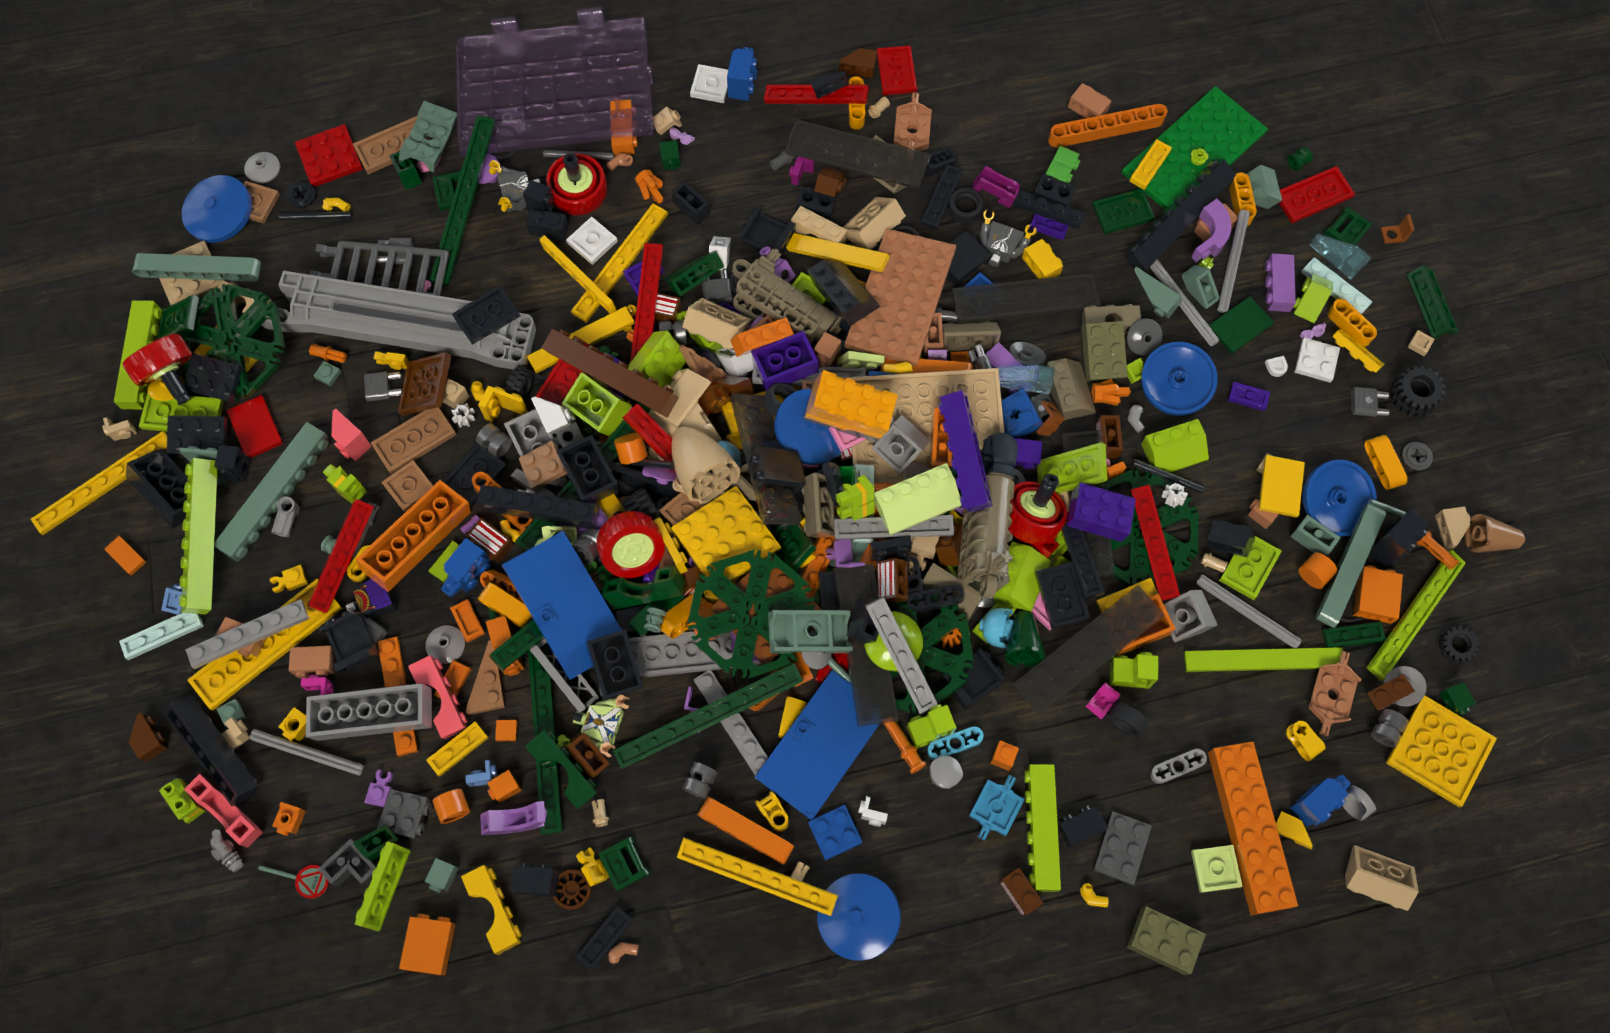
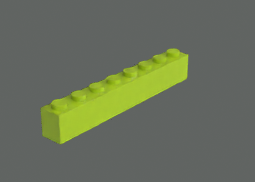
M193 458L185 468L188 482L185 483L184 487L187 501L185 500L183 511L186 512V519L183 520L182 529L185 531V538L182 539L181 544L182 549H184V556H182L180 564L181 568H183V575L180 577L182 595L179 597V606L182 607L181 613L206 615L211 611L217 469L214 467V460Z

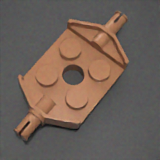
M912 93V101L898 106L896 112L894 146L905 151L907 158H910L912 162L916 152L929 147L932 110L918 102L919 93H916V99L915 93ZM911 128H913V129H915L917 132H916V133H910V132H908V130L911 129Z
M1345 651L1341 652L1338 663L1319 667L1309 709L1323 723L1320 732L1323 736H1329L1332 724L1351 720L1348 717L1357 683L1361 681V678L1347 665L1350 653ZM1330 689L1336 693L1335 700L1330 699L1328 696Z

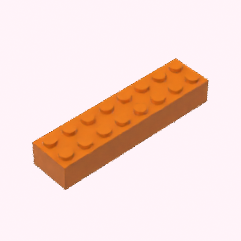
M1254 742L1212 749L1208 752L1230 840L1232 845H1234L1250 916L1297 907L1298 903Z

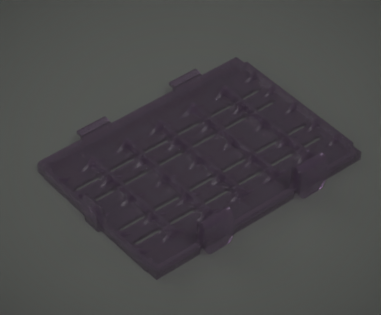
M602 6L577 9L578 25L521 31L517 17L509 16L491 19L494 34L458 38L456 46L458 144L461 156H466L474 126L469 125L475 124L477 115L493 118L496 122L521 119L520 121L495 123L487 153L611 140V138L654 135L651 95L653 75L648 58L647 32L644 18L606 21L605 23ZM639 50V51H634V52L617 53V52H624V51ZM580 57V58L556 60V59H562V58ZM550 60V61H545V62H536V63H527V64H524V63H526V62H535V61ZM517 63H519L518 65H509V66L494 67V66H499V65H508V64H517ZM640 64V65H633V66L618 67V66H623V65ZM613 67V68H606V69L588 70V69H596V68ZM582 70V71H579V72H570V73L556 74V73H560V72H569V71ZM551 74V75H544V76L526 77V76H533V75ZM520 77V78H517V79H508V80L494 81V80H498V79H507V78ZM489 81V82H481V83L468 84V83H471V82ZM640 91H642L641 93L619 95V94H623V93H632V92H640ZM614 95V96H607V97L589 98V97H596V96ZM583 98V99H580V100H571V101L557 102V101H560V100H569V99ZM619 100H631L632 107H643L620 109ZM610 101H615L616 110L589 113L590 111L610 109ZM551 102V103H544V104L527 105V104H533V103ZM520 105V106H518V107H509V108L495 109V108H498V107H507V106ZM489 109V110L468 112V111H471V110ZM584 112V113H582V114H573V115L558 116V115H562V114H571V113ZM553 116V117H547V118H538V119H529V120H527V118Z

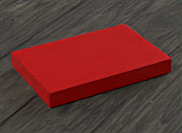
M911 45L877 48L882 95L916 93L917 85Z
M262 395L226 410L243 452L249 459L283 444Z

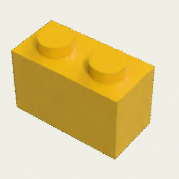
M1043 239L1024 249L1022 258L1042 285L1061 274L1063 268L1061 259L1054 255L1050 245L1045 243Z

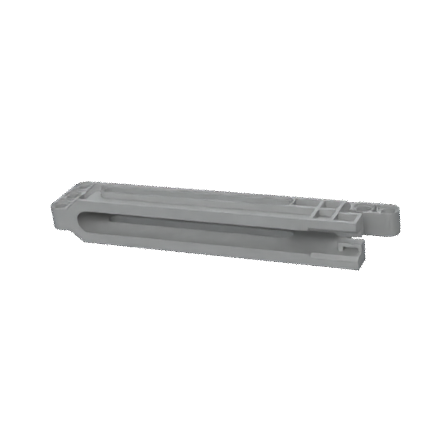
M283 271L279 282L280 289L286 294L285 297L289 302H291L290 312L278 308L282 332H314L436 353L446 352L450 355L472 358L495 367L513 370L518 366L525 368L528 364L527 356L530 355L536 333L533 318L528 314L520 313L519 318L472 345L452 316V313L472 301ZM271 319L265 320L262 326L273 330ZM503 354V356L496 358L497 355ZM517 357H521L518 361L514 360Z

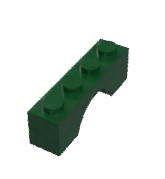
M672 565L657 569L655 579L649 583H634L623 577L607 580L604 583L602 597L612 610L681 596L683 595L685 579L676 566Z
M543 730L525 747L537 762L554 760L564 766L568 774V785L564 794L578 809L596 794L594 789L597 786L590 778L585 780L581 775L583 769L577 762L574 764L570 762L568 757L571 755L564 747L559 748L555 744L557 738L551 731L546 733Z

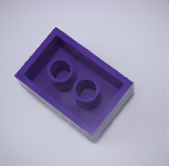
M804 331L751 351L752 362L766 392L774 383L790 384L819 372L818 360Z
M1080 482L1072 491L1066 526L1122 542L1131 531L1136 499Z

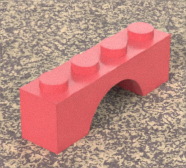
M429 655L409 665L408 667L416 684L434 687L441 697L440 711L433 720L441 738L447 739L464 731L467 728V718L463 712L460 713L457 707L459 701L456 695L451 694L449 687H451L447 676L443 677L441 669L443 667L440 660Z
M199 774L184 789L198 804L220 821L225 827V831L239 845L248 848L263 833L236 805L231 806L218 787L209 778Z

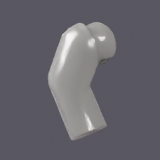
M1133 405L1129 410L1128 421L1136 432L1139 433L1145 428L1139 420L1143 408L1140 405Z

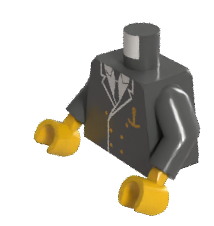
M492 160L489 163L491 167L489 173L494 175L498 172L499 174L497 178L503 195L498 203L502 205L501 210L503 212L523 211L527 207L523 193L530 182L526 172L500 166L499 162Z
M985 211L983 214L985 222L982 223L980 239L982 246L986 247L991 254L989 264L997 267L1000 261L1008 263L1011 258H1017L1023 254L1024 249L1028 247L1031 241L1030 237L1036 234L1037 229L1035 228L1033 233H1029L1030 224L1025 227V232L994 221L991 224L990 220L993 219L994 212L991 218H986Z

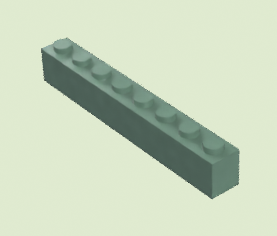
M308 422L304 424L214 542L216 549L236 562H239L247 554L248 548L257 541L260 532L269 525L272 516L278 511V501L293 493L294 487L305 477L309 467L315 464L321 451L327 448L330 439L325 432Z

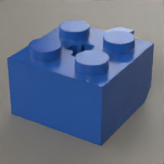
M743 47L732 52L727 74L728 98L749 101L750 94H753V80L757 78V59L754 58L753 48Z
M1024 389L1001 401L1004 433L1011 437L1021 439L1039 429L1044 423L1029 394Z
M465 538L444 564V571L448 578L441 590L452 598L460 589L468 593L470 589L475 588L481 574L488 571L492 563L485 551Z
M1340 775L1335 779L1327 778L1323 782L1311 787L1290 809L1307 827L1312 824L1317 826L1319 823H1324L1331 817L1330 813L1333 810L1339 809L1346 803L1344 798L1349 795L1346 789L1351 783L1344 775Z

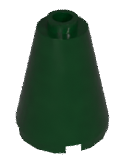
M1021 610L1014 617L1005 652V660L1013 666H1018V663L1025 664V667H1033L1044 662L1045 652L1035 615Z

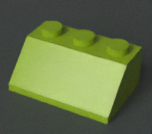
M1199 419L1147 435L1141 444L1150 465L1170 473L1209 459L1206 434Z
M1012 542L1009 555L1013 556V559L1008 563L1009 582L995 593L994 601L1032 612L1040 593L1034 572L1049 568L1051 560L1031 546Z

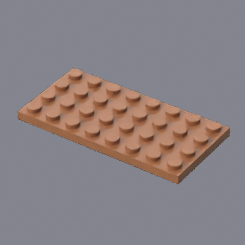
M886 228L878 252L887 253L890 258L883 272L871 270L865 289L877 301L880 308L851 325L845 341V348L867 354L882 355L887 359L908 362L911 365L917 366L956 251V245Z

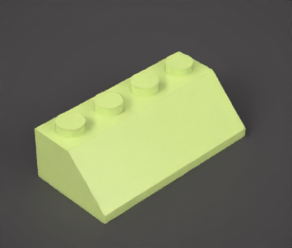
M947 463L874 493L875 506L889 535L898 533L961 506L956 481Z

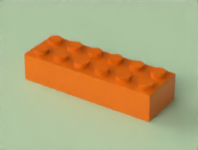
M439 480L356 558L359 569L389 592L471 513L469 502Z

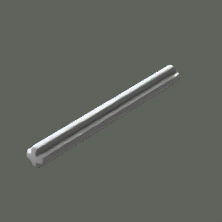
M1241 210L1238 215L1217 309L1222 313L1228 311L1250 215V212L1247 210Z
M1157 259L1150 266L1152 271L1162 284L1181 296L1182 302L1179 305L1208 344L1210 346L1216 345L1219 342V338Z
M1201 575L1197 580L1196 584L1292 648L1296 649L1300 645V638L1206 576Z
M256 729L252 730L250 734V739L352 774L360 776L364 770L362 764Z

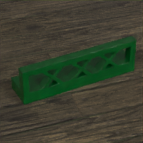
M1422 265L1408 273L1407 277L1432 338L1436 339L1446 333L1452 335L1459 333L1433 269Z

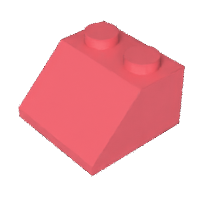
M337 409L333 410L331 436L336 441L334 445L346 459L350 457L356 462L372 446L357 427Z

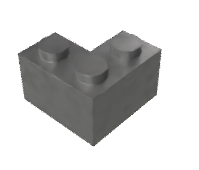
M352 839L346 842L318 870L332 885L339 887L353 874L360 884L368 887L372 881V873L374 868L377 867V863L367 860L353 845L355 841Z

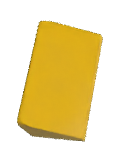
M787 696L779 738L785 736L805 708L807 702Z

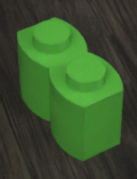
M1060 146L1046 172V176H1051L1060 182L1070 184L1073 177L1071 172L1077 170L1080 164V160H1078L1080 154Z

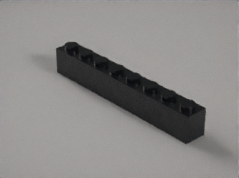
M1225 159L1213 160L1208 163L1207 169L1196 176V180L1184 189L1185 192L1174 199V204L1166 208L1162 212L1163 215L1151 224V228L1140 235L1139 241L1128 248L1129 251L1124 257L1133 269L1138 267L1142 271H1147L1197 218L1203 208L1210 204L1236 176Z

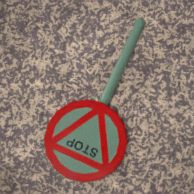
M318 865L306 866L299 871L298 875L264 866L258 867L262 871L295 879L297 892L305 898L314 899L320 897L325 893L329 885V881L318 870L320 867Z

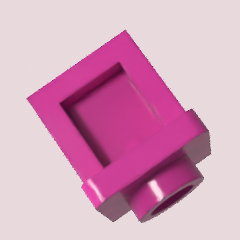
M309 675L308 678H301V687L305 690H321L320 695L333 694V684L326 677Z
M1104 683L1085 707L1102 719L1120 697V694Z

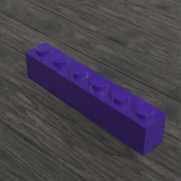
M960 390L940 396L939 410L945 418L943 428L949 436V440H947L948 449L953 453L954 459H951V463L958 475L955 480L958 489H961L962 493L960 497L961 506L970 513L992 507L993 504L967 394Z

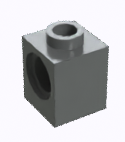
M576 422L555 431L557 436L554 439L558 447L562 446L564 448L583 439ZM566 432H571L574 435L573 439L569 442L563 440Z

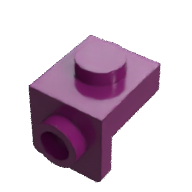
M797 156L795 165L791 166L789 171L791 184H799L803 171L814 172L813 160Z

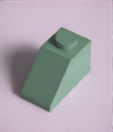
M1194 265L1182 274L1187 291L1205 309L1220 299L1209 268Z

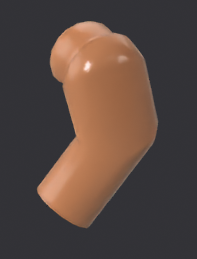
M618 154L607 163V166L610 170H614L618 165L630 166L633 162V157L628 154Z
M620 942L610 949L608 953L609 961L616 964L624 954L637 956L639 945Z

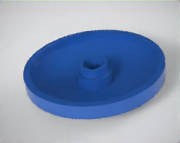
M217 175L206 178L194 186L188 193L182 207L183 224L187 231L200 241L207 243L225 241L236 235L247 223L252 210L251 195L248 189L234 177Z
M1171 342L1158 347L1149 355L1141 372V385L1148 401L1158 410L1170 415L1184 416L1199 411L1211 400L1217 387V371L1212 359L1201 348L1186 342Z
M811 389L799 390L788 396L776 412L774 430L778 443L783 450L798 451L800 462L803 464L821 465L830 462L841 451L827 427L803 420Z
M1333 460L1319 465L1310 473L1303 489V506L1306 515H1309L1339 537L1350 536L1364 506L1370 499L1377 501L1375 486L1368 473L1359 465L1347 460Z
M850 874L833 882L826 890L838 895L832 916L817 912L818 927L824 942L833 952L850 960H869L883 954L894 943L901 925V910L894 892L880 879L866 874Z

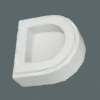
M1284 356L1265 361L1267 370L1272 376L1280 377L1287 371L1288 366Z

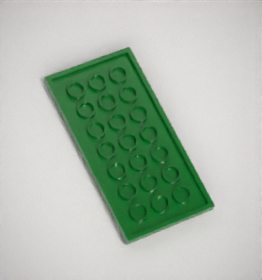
M1215 86L1157 138V140L1172 147V149L1143 191L1162 208L1171 207L1174 204V199L1185 192L1184 189L1196 180V176L1207 169L1208 163L1213 160L1225 159L1228 165L1231 166L1267 133L1268 128ZM1154 142L1122 170V174L1129 180ZM1201 148L1208 154V159L1204 164L1198 166L1192 163L1191 152L1194 149Z

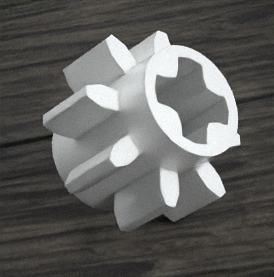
M467 403L465 405L457 404V408L452 410L454 415L452 420L454 423L458 422L460 428L463 425L469 427L470 423L476 420L473 416L475 413L474 409H469Z
M1174 483L1171 486L1166 485L1162 498H1166L1165 504L1175 508V506L1183 505L1188 493L1184 492V486Z

